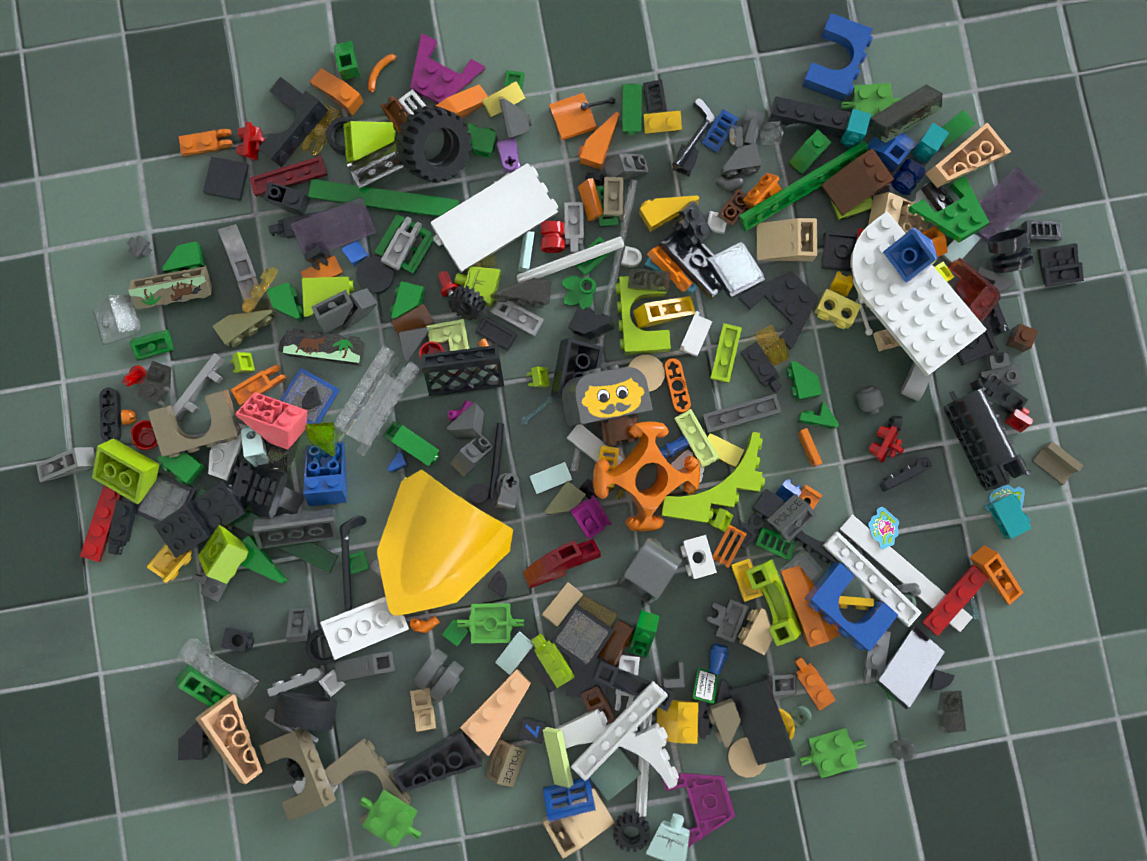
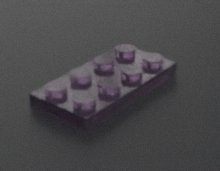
M1017 166L979 201L989 224L977 233L987 242L989 236L1004 231L1044 192Z
M362 197L291 222L292 229L303 254L318 245L329 251L376 233Z

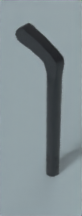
M696 99L693 102V106L702 114L704 122L672 163V166L676 169L680 167L715 119L702 99Z
M361 515L349 519L340 526L345 611L352 610L349 533L351 529L366 523V518Z

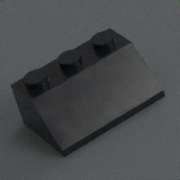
M571 338L561 340L551 396L562 399V391L568 381L583 376L582 372L600 368L604 347Z

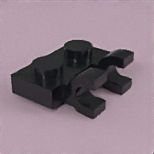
M690 201L678 212L681 217L672 224L675 231L680 228L685 229L686 227L690 231L681 240L684 246H688L690 243L691 245L702 243L712 233L710 226L695 201Z

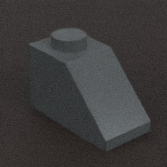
M367 288L350 294L349 297L353 306L343 325H341L344 330H347L367 316L378 304Z
M344 290L312 306V310L324 332L327 333L343 325L353 303L347 291Z

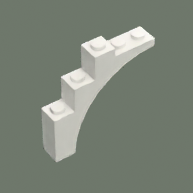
M597 708L555 729L562 730L565 748H569L578 744L594 742L612 723L606 725L607 718L604 712H600ZM656 723L639 732H636V728L620 747L638 754L649 762L662 776L669 789L677 786L678 772L674 766L671 767L668 761L670 757L665 748L662 749L666 745V738H668L664 727L660 728L659 724Z

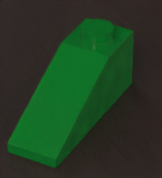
M248 535L242 540L248 550L246 559L241 562L242 566L279 583L286 584L288 582L287 578L265 550L258 548L254 536Z
M190 663L176 677L177 686L209 707L227 694H230L208 675Z

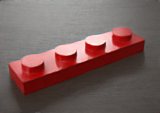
M103 485L80 557L101 562L109 539L116 500H122L123 497Z
M971 565L921 623L934 635L938 636L989 577L975 565Z

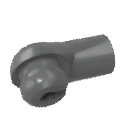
M720 175L715 183L731 192L742 188L744 179L741 176H737L727 180Z
M917 583L895 586L902 594L910 592L913 597L921 594L920 586Z

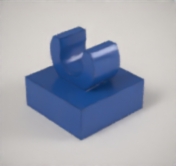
M791 479L785 480L775 493L784 502H787L794 494L799 497L802 492L799 490L800 485L795 487L790 483Z

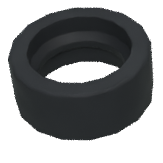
M339 117L333 120L326 131L327 141L331 148L341 155H346V148L335 142L334 134L338 129L344 127V124L355 121L348 117Z
M320 628L311 633L306 641V653L310 660L318 665H329L337 662L340 658L334 660L333 655L329 658H322L315 653L314 643L319 636L325 635L323 629Z

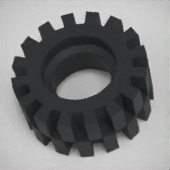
M461 285L456 287L449 298V308H453L451 311L453 313L456 312L458 317L461 315L464 320L465 318L469 321L471 319L476 320L485 307L484 297L479 296L480 292H475L474 288L469 289V286L464 288Z
M630 811L629 815L624 812L623 817L619 815L617 820H615L613 839L616 840L615 844L617 846L620 844V849L622 850L626 847V852H630V849H633V852H637V847L639 850H642L643 845L646 846L647 841H649L650 826L648 820L645 821L643 815L640 818V813L636 812V815H633V811ZM626 827H635L639 830V834L630 837L624 833V829Z

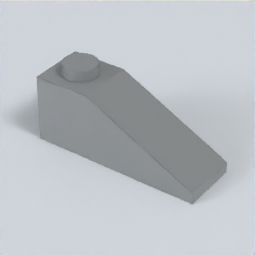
M93 447L72 448L37 463L39 481L46 482L94 467Z

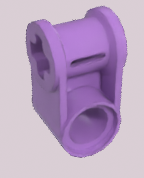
M515 137L497 141L505 173H512L519 169L520 163Z

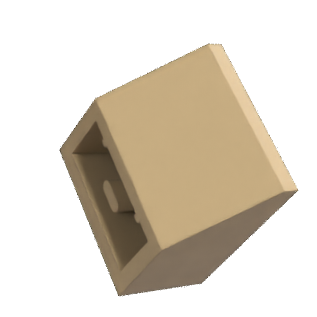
M755 608V610L752 609L748 614L747 620L749 622L746 627L741 628L737 636L740 638L738 642L759 654L765 655L773 640V636L769 629L770 624L766 611L762 608Z

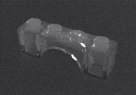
M188 639L177 657L232 694H235L241 700L248 698L259 682L245 671L222 661L209 647L197 639Z

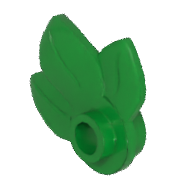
M570 276L561 282L568 290L564 297L565 305L574 306L579 304L582 309H585V307L589 308L592 305L593 294L596 291V283L592 278L585 277L581 279L577 276ZM588 284L591 288L589 290H585L583 288L584 285Z

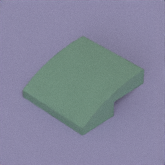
M619 746L597 768L590 778L607 801H609L640 776L641 773Z

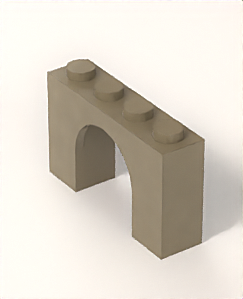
M228 389L205 396L211 415V426L209 431L201 437L189 436L180 429L172 405L148 412L162 457L169 455V458L181 455V451L187 450L188 453L200 450L199 446L206 445L209 448L218 445L220 440L225 439V442H230L237 439L236 436L241 434V430Z
M296 729L259 746L266 765L281 758H291L298 762L303 769L305 775L304 789L301 793L281 802L288 821L321 809L336 801L308 730Z
M365 738L325 769L326 776L334 787L356 771H371L381 780L383 791L389 792L408 805L412 802L410 800V793L408 791L404 793L401 791L392 776L393 772L390 773L386 768L387 763L384 758L377 756L374 752L376 750L371 741H366ZM368 812L359 819L362 824L367 819Z

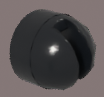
M896 415L890 417L889 421L893 423L888 424L889 428L894 426L897 428V431H901L903 416Z

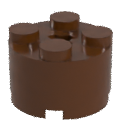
M637 413L633 414L634 418L625 415L607 419L608 423L599 420L603 443H607L609 447L619 445L620 440L626 439L627 443L639 441L638 437L634 438L629 433L633 424L639 423Z

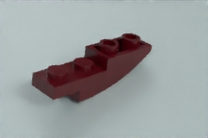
M594 539L580 544H576L574 540L554 549L535 561L523 571V576L531 589L565 576V570L600 558L601 552Z

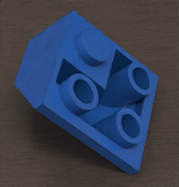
M888 121L883 127H885L886 125L893 124L890 121ZM880 130L868 143V148L875 151L889 170L895 171L917 143L904 133L885 143L882 139L886 135V131L884 130V133H882Z

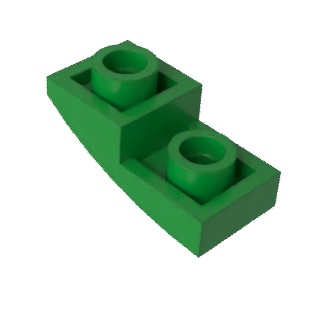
M965 109L941 127L949 132L942 143L944 148L975 125Z

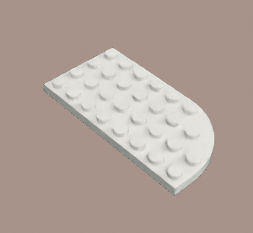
M885 212L869 224L856 241L850 261V268H852L854 278L853 283L862 300L927 377L987 329L933 265L905 283L883 251L906 233L892 216Z

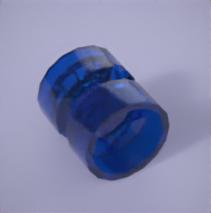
M906 159L899 168V172L894 175L891 186L903 195H910L916 188V183L921 181L926 171L918 162Z

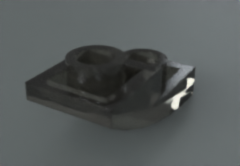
M630 269L628 288L669 292L671 273L669 271Z

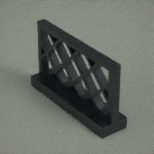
M498 345L421 355L422 372L425 376L429 396L504 387ZM497 364L493 369L486 366ZM471 367H477L474 371L467 369ZM458 369L455 374L448 371ZM481 370L488 372V374L485 377L479 375L478 373ZM432 372H439L436 376L429 374ZM462 372L469 375L466 379L459 377ZM443 375L450 377V379L447 382L441 380L440 378ZM492 375L499 378L498 381H490L488 379ZM473 378L479 380V382L475 384L471 383L470 381ZM454 380L461 383L459 386L451 385ZM435 383L442 385L441 388L432 389Z

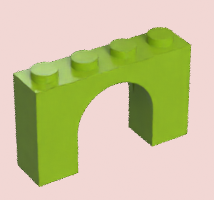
M665 274L619 277V283H616V294H620V301L617 302V312L621 313L622 319L618 320L619 331L623 333V339H620V350H624V355L670 352L669 330L644 331L636 327L630 318V309L638 300L665 297Z
M768 560L748 569L746 574L753 590L760 588L769 604L773 617V624L769 629L776 646L796 640L802 633V630L773 560Z

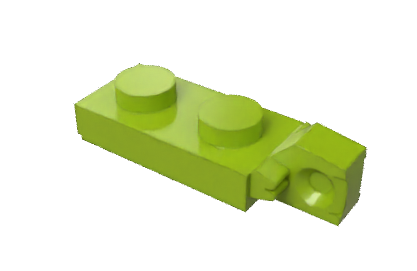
M542 633L532 639L537 657L557 688L575 677L554 643L546 641Z

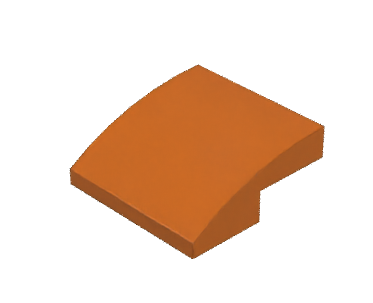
M584 93L549 104L556 128L562 140L597 129L590 107L585 111L580 108L583 102L588 103Z

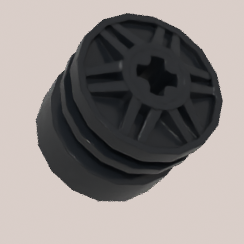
M1010 229L993 234L987 238L989 253L995 254L990 258L991 263H993V272H1014L1027 268L1034 263L1033 256H1031L1032 250L1025 248L1030 244L1027 229Z

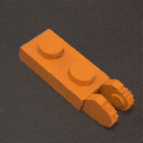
M219 129L217 131L179 136L181 155L190 156L232 147L233 142L231 140H218V138L231 136V130Z
M278 364L265 371L262 370L230 390L240 407L255 392L264 394L274 388L275 385L286 380L285 375H279L271 381L268 376L280 370Z

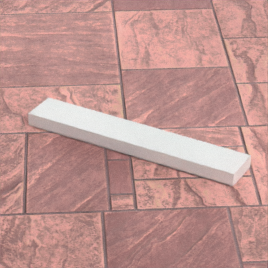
M835 531L822 545L854 574V577L879 601L885 602L898 614L897 618L905 626L909 627L922 613L840 533Z
M652 681L571 765V768L586 781L668 695Z

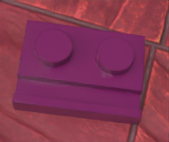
M594 495L591 496L590 500H585L570 510L588 540L604 530L605 526L611 525Z

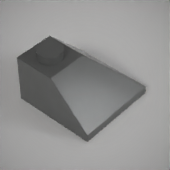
M503 96L499 97L508 138L528 132L529 126H532L530 115H526L524 110Z

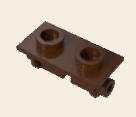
M391 96L388 99L389 103L380 104V107L390 122H393L397 133H400L402 129L400 126L402 122L405 123L407 121L406 117L408 114L406 112L400 113L404 108L398 98Z

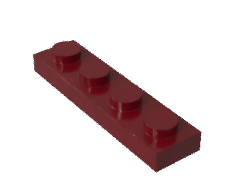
M318 156L250 177V182L254 195L258 197L265 195L269 182L291 187L311 181V179L327 176L328 174L322 156Z

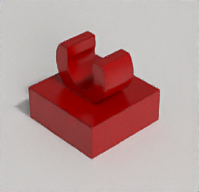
M1022 407L1021 411L1016 409L1011 413L1004 423L1021 433L1031 425L1033 419L1028 417L1030 411Z

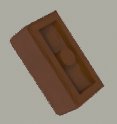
M424 304L391 322L398 336L401 331L422 328L435 323Z

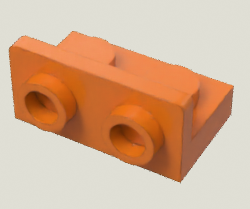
M770 173L762 176L760 181L743 199L747 207L751 209L781 191L782 188L777 183L780 178Z

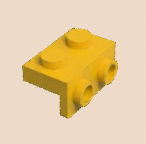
M165 543L147 564V568L160 576L164 583H167L169 580L173 581L179 574V568L182 565L186 566L192 559V551L190 549L175 558Z

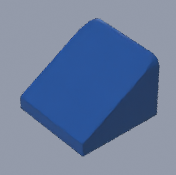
M358 241L341 249L354 267L369 256Z
M401 450L387 468L390 473L408 466Z

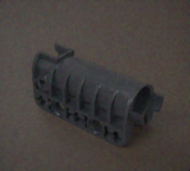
M981 379L970 383L974 392L960 399H957L954 391L949 392L953 402L944 406V412L981 486L985 491L1010 483L1006 474L1007 471L1013 478L1028 475L1031 471L1026 469L1025 461L1020 453L1016 454L1011 444L1014 442L1013 440L1009 441L1005 433L1007 428L1002 427L998 419L1000 414L995 413L991 405L994 402L993 400L989 401L984 391L987 388L984 387Z

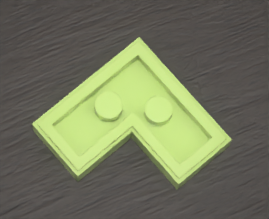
M464 319L426 326L430 328L428 331L429 342L433 341L439 344L449 342L450 351L469 349Z

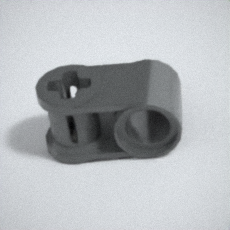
M513 473L499 475L492 502L494 508L509 511L515 509L519 486L517 475Z

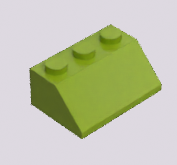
M111 439L97 446L92 478L134 503L139 504L155 483L159 464L118 440Z

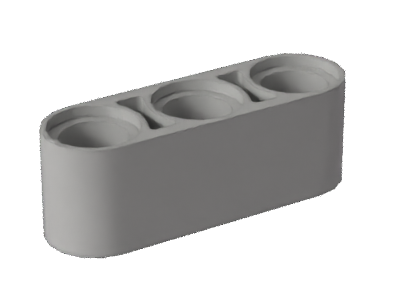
M913 362L900 394L918 402L922 398L933 372L926 377Z

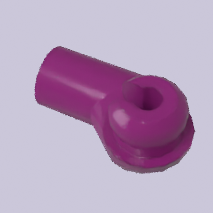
M465 400L461 409L448 411L447 418L453 422L473 403Z

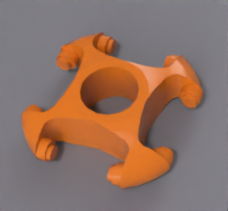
M648 421L633 424L629 433L634 438L639 437L640 440L628 457L611 471H608L610 464L604 458L599 459L595 463L593 473L594 493L599 498L604 499L609 494L608 485L617 484L628 493L635 503L638 511L637 516H631L625 521L631 531L649 532L659 530L665 521L659 515L657 517L655 515L652 517V515L664 498L686 481L683 485L685 487L683 490L689 496L698 491L700 482L699 461L694 456L689 455L684 460V467L677 470L666 461L655 442L656 436L658 438L665 437L669 432L663 423ZM653 462L657 466L658 472L656 481L648 489L640 491L636 488L635 484L636 473L645 464Z

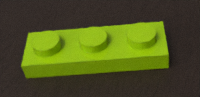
M723 323L710 379L724 383L730 382L742 327Z

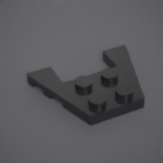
M792 271L741 294L738 298L751 310L765 297L792 324L779 336V339L790 350L794 347L818 299V296Z

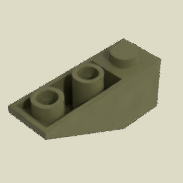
M272 310L228 315L212 327L226 346L229 348L237 347L244 338L256 334L260 327L274 321L273 318L277 315Z

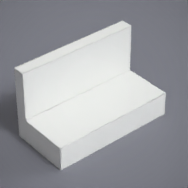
M696 311L679 349L695 357L698 356L712 321L698 316L700 313Z

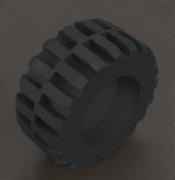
M427 105L423 106L422 109H415L413 111L414 114H409L406 117L407 121L405 123L402 122L400 126L402 128L401 132L397 134L399 143H396V150L400 151L398 153L399 160L402 161L405 169L425 181L440 183L442 180L446 182L451 179L450 176H457L459 174L458 171L463 170L466 166L464 165L465 161L469 160L470 155L468 153L472 148V144L469 143L472 140L471 133L467 132L469 128L459 115L439 106L432 107ZM441 128L444 134L442 150L435 158L427 160L424 154L425 141L431 132Z

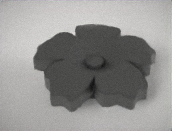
M898 737L897 741L890 744V749L894 751L893 755L896 759L901 760L903 757V760H911L913 758L911 753L914 752L915 746L913 743L907 744L908 741L904 737Z

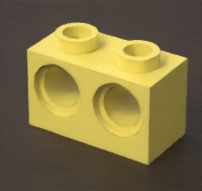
M826 289L814 313L822 320L834 322L835 326L841 329H848L852 326L861 304ZM824 303H830L832 310L825 309ZM841 311L848 312L849 318H844L841 315Z

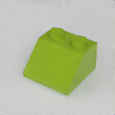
M218 525L198 555V558L206 576L227 584L230 578L236 574V570L241 562L246 559L248 550L241 540L224 527Z

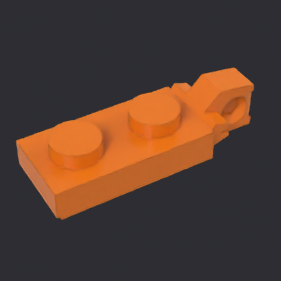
M659 246L648 252L647 255L651 258V261L682 292H685L693 284Z
M802 657L794 660L799 669L796 672L797 678L817 709L820 711L834 702L836 699L816 668L811 663L806 664Z

